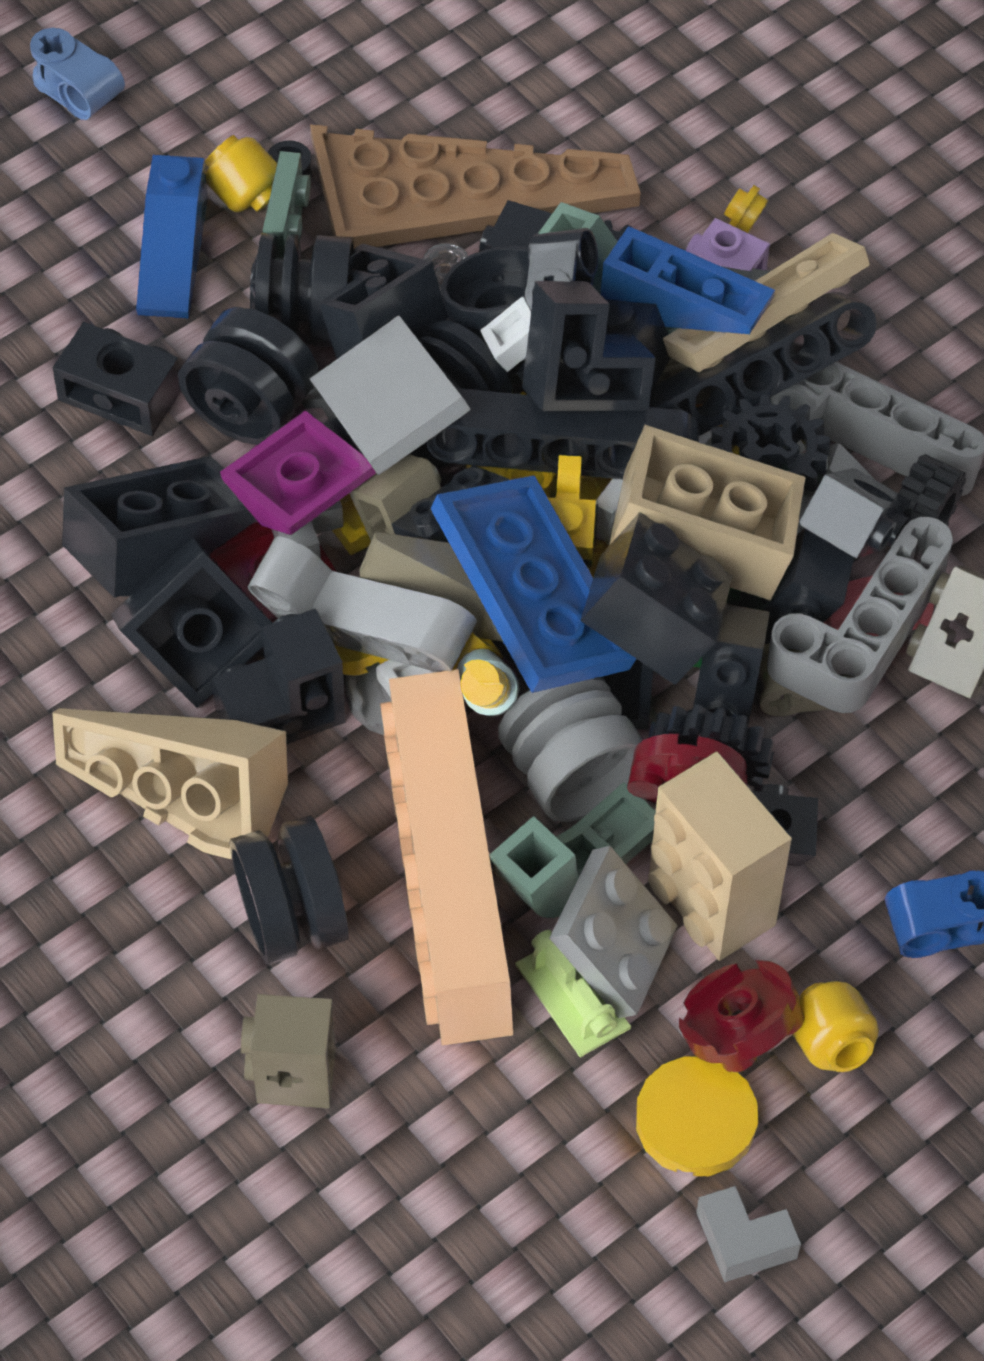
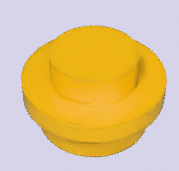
M753 185L748 193L739 188L723 214L731 219L729 225L746 233L750 232L769 201L759 194V187Z

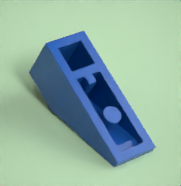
M166 155L152 156L145 198L136 305L137 315L189 318L208 204L204 158Z
M628 226L603 262L600 295L607 300L656 304L665 327L750 335L774 298L775 290Z

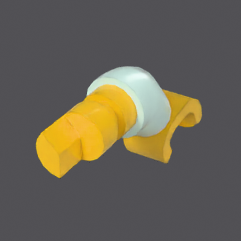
M472 631L452 670H459L461 691L470 708L478 714L486 716L501 715L509 710L517 700L519 693L518 679L512 668L502 660L504 656L496 645L489 639L477 637Z

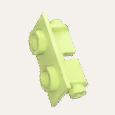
M545 930L532 940L531 944L535 949L534 952L516 962V967L578 1056L582 1057L630 1030L631 1025L625 1017H617L613 1006L604 1002L549 939L552 931Z

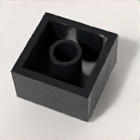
M639 512L600 555L580 621L676 685L717 642L733 576L726 572L717 560L700 554L681 541L669 527L661 523H655Z

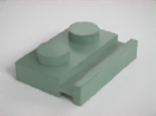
M280 151L264 221L263 233L277 234L279 258H284L288 234H296L299 240H301L303 208L307 207L309 203L311 180L309 175H302L301 153Z

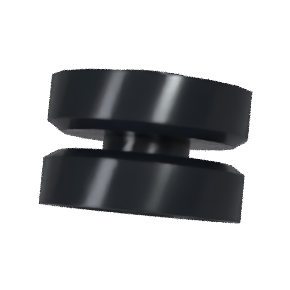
M234 307L222 311L205 335L203 343L197 345L178 373L179 388L188 404L205 422L233 439L243 443L258 445L288 423L294 414V409L300 406L314 386L310 378L318 373V365L308 346L294 331L276 318L255 309Z
M312 815L282 823L278 834V846L282 863L279 862L272 842L260 830L230 839V853L241 899L256 945L266 965L293 958L297 955L300 946V936L296 917L299 919L306 938L318 950L346 942L349 939L348 923L339 878L323 835Z

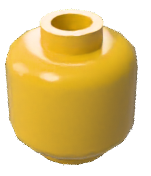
M235 135L230 136L205 160V164L209 167L206 172V184L230 210L241 212L251 206L256 212H259L269 203L277 162L253 137H243L238 140Z
M831 981L812 984L800 994V1009L804 1015V1023L793 1036L809 1062L821 1070L836 1072L852 1071L864 1064L873 1053L879 1028L875 1016L859 991L849 983Z

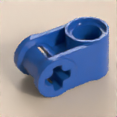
M969 871L963 874L927 881H909L892 888L884 898L900 953L904 957L922 958L944 950L984 943V871ZM970 886H973L972 895H968ZM983 922L982 928L977 930L978 923Z

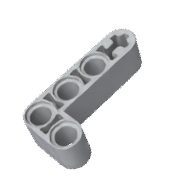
M838 362L829 365L770 398L771 404L778 405L785 395L790 396V408L793 410H797L804 404L809 405L810 420L822 418L824 421V436H829L830 440L840 443L842 446L904 476H909L912 465L917 463L918 458L925 453L966 472V483L962 488V496L970 493L974 487L984 457V436L980 431ZM800 440L797 444L800 446L801 453L806 449Z
M918 517L911 520L897 537L838 630L803 614H788L781 617L774 624L771 632L767 658V670L771 678L779 685L832 711L852 713L861 709L870 698L927 607L940 575L946 572L953 542L952 532L948 526L939 519L932 517ZM866 633H873V634H877V635H879V636H872V635H868V634H866ZM787 649H796V650H799V651H801V652L795 653V652L789 651V650H787ZM839 674H847L854 678L842 677Z
M280 536L274 538L248 585L249 591L277 618L287 614H301L316 608L333 644L336 646L435 672H451L477 623L473 614L448 599L332 571L310 549L294 540Z

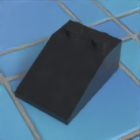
M211 456L64 487L62 546L114 598L120 596L130 597L192 537L210 554L257 520L222 480L220 471L224 468Z

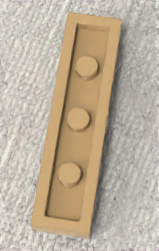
M835 233L828 235L756 280V282L774 289L775 294L750 335L679 328L663 338L668 356L697 372L718 365L727 354L747 342L761 338L767 329L790 315L804 311L810 302L829 290L847 284L853 275L870 265L865 247Z

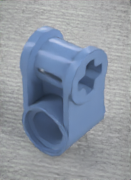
M47 28L37 32L32 37L30 51L37 63L32 74L35 87L66 107L75 117L81 120L89 119L124 90V78L117 66L109 58L96 53L75 39L69 32L60 28Z

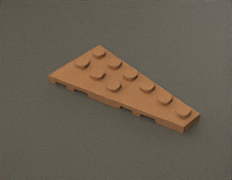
M310 124L311 142L333 235L353 237L355 248L362 243L379 247L483 231L487 225L495 226L507 200L549 213H553L560 202L591 213L640 206L641 193L628 154L567 149L561 155L534 153L533 145L515 144L513 151L487 148V141L407 134L402 140L374 137V130L355 129L354 135L328 133V126Z

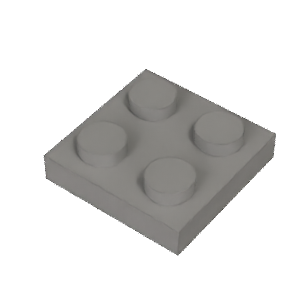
M607 846L592 850L549 939L604 1002L613 1006L617 1017L623 1018L638 1014L678 925L613 848Z

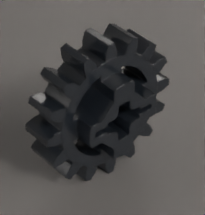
M761 394L760 405L753 407L744 398L739 400L740 413L738 415L727 410L722 413V427L712 428V445L710 446L733 453L736 445L739 447V456L805 477L804 488L806 490L814 492L817 489L818 475H825L828 471L829 436H824V421L822 418L810 420L809 405L804 404L797 410H793L790 408V396L785 395L779 404L775 405L771 404L768 394ZM800 440L806 449L804 457L800 455V446L797 444Z
M694 704V708L688 710V712L679 706L673 707L671 715L660 712L657 715L656 722L651 723L648 738L663 734H679L677 744L697 746L698 736L719 741L731 747L744 758L747 764L745 776L747 775V787L748 785L753 787L763 783V778H769L774 756L772 751L774 742L772 739L763 738L765 729L761 726L747 727V717L743 715L726 716L725 709L720 707L712 713L705 707Z

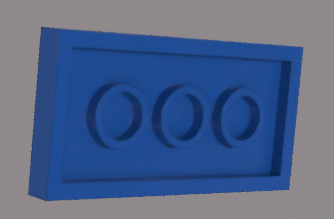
M535 475L438 494L436 496L431 511L531 693L630 670L636 660L635 657L580 621L593 577Z

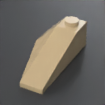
M62 708L53 712L57 766L110 797L120 794L145 809L143 817L158 826L165 821L188 834L187 843L200 851L232 859L229 844L231 838L258 830L268 837L288 786L285 731L225 719Z

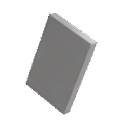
M399 315L310 378L378 475L385 472L471 410L457 389Z

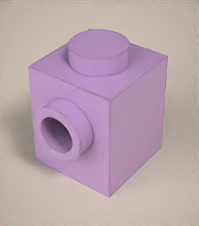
M715 218L703 235L697 233L692 237L686 251L723 267L752 271V268L766 270L770 244Z

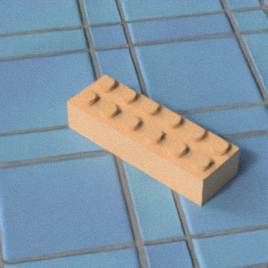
M459 670L389 679L391 702L380 703L395 815L399 829L402 862L405 869L410 916L413 923L417 963L421 977L427 1025L439 1024L442 1046L512 1036L513 1021L510 978Z

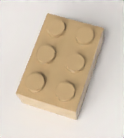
M645 425L624 472L610 544L635 516L641 512L655 523H661L669 527L681 541L700 554L717 560L724 570L733 576L731 588L771 600L794 556L805 477Z
M715 752L658 787L648 881L655 895L665 904L671 902L682 915L684 926L692 940L700 947L707 946L715 957L721 961L776 926L792 838L721 755Z

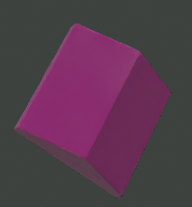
M304 411L220 471L222 480L262 526L293 535L375 475L376 472L364 455L307 411Z

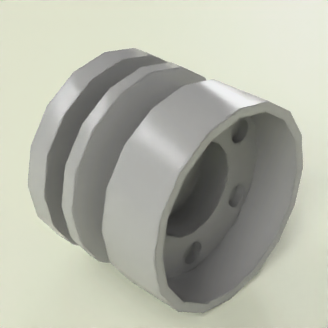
M603 677L531 693L528 690L506 711L498 726L499 740L512 755V761L516 767L524 774H527L528 787L545 814L553 821L571 822L582 819L623 782L628 785L634 750L643 741V738L634 724L626 716H621L622 706L618 699L610 692V687Z

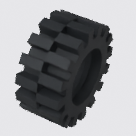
M924 453V455H921L917 463H914L910 468L909 476H905L898 493L911 501L904 515L910 518V521L918 517H932L939 519L948 526V521L958 506L956 503L962 496V488L966 483V472Z

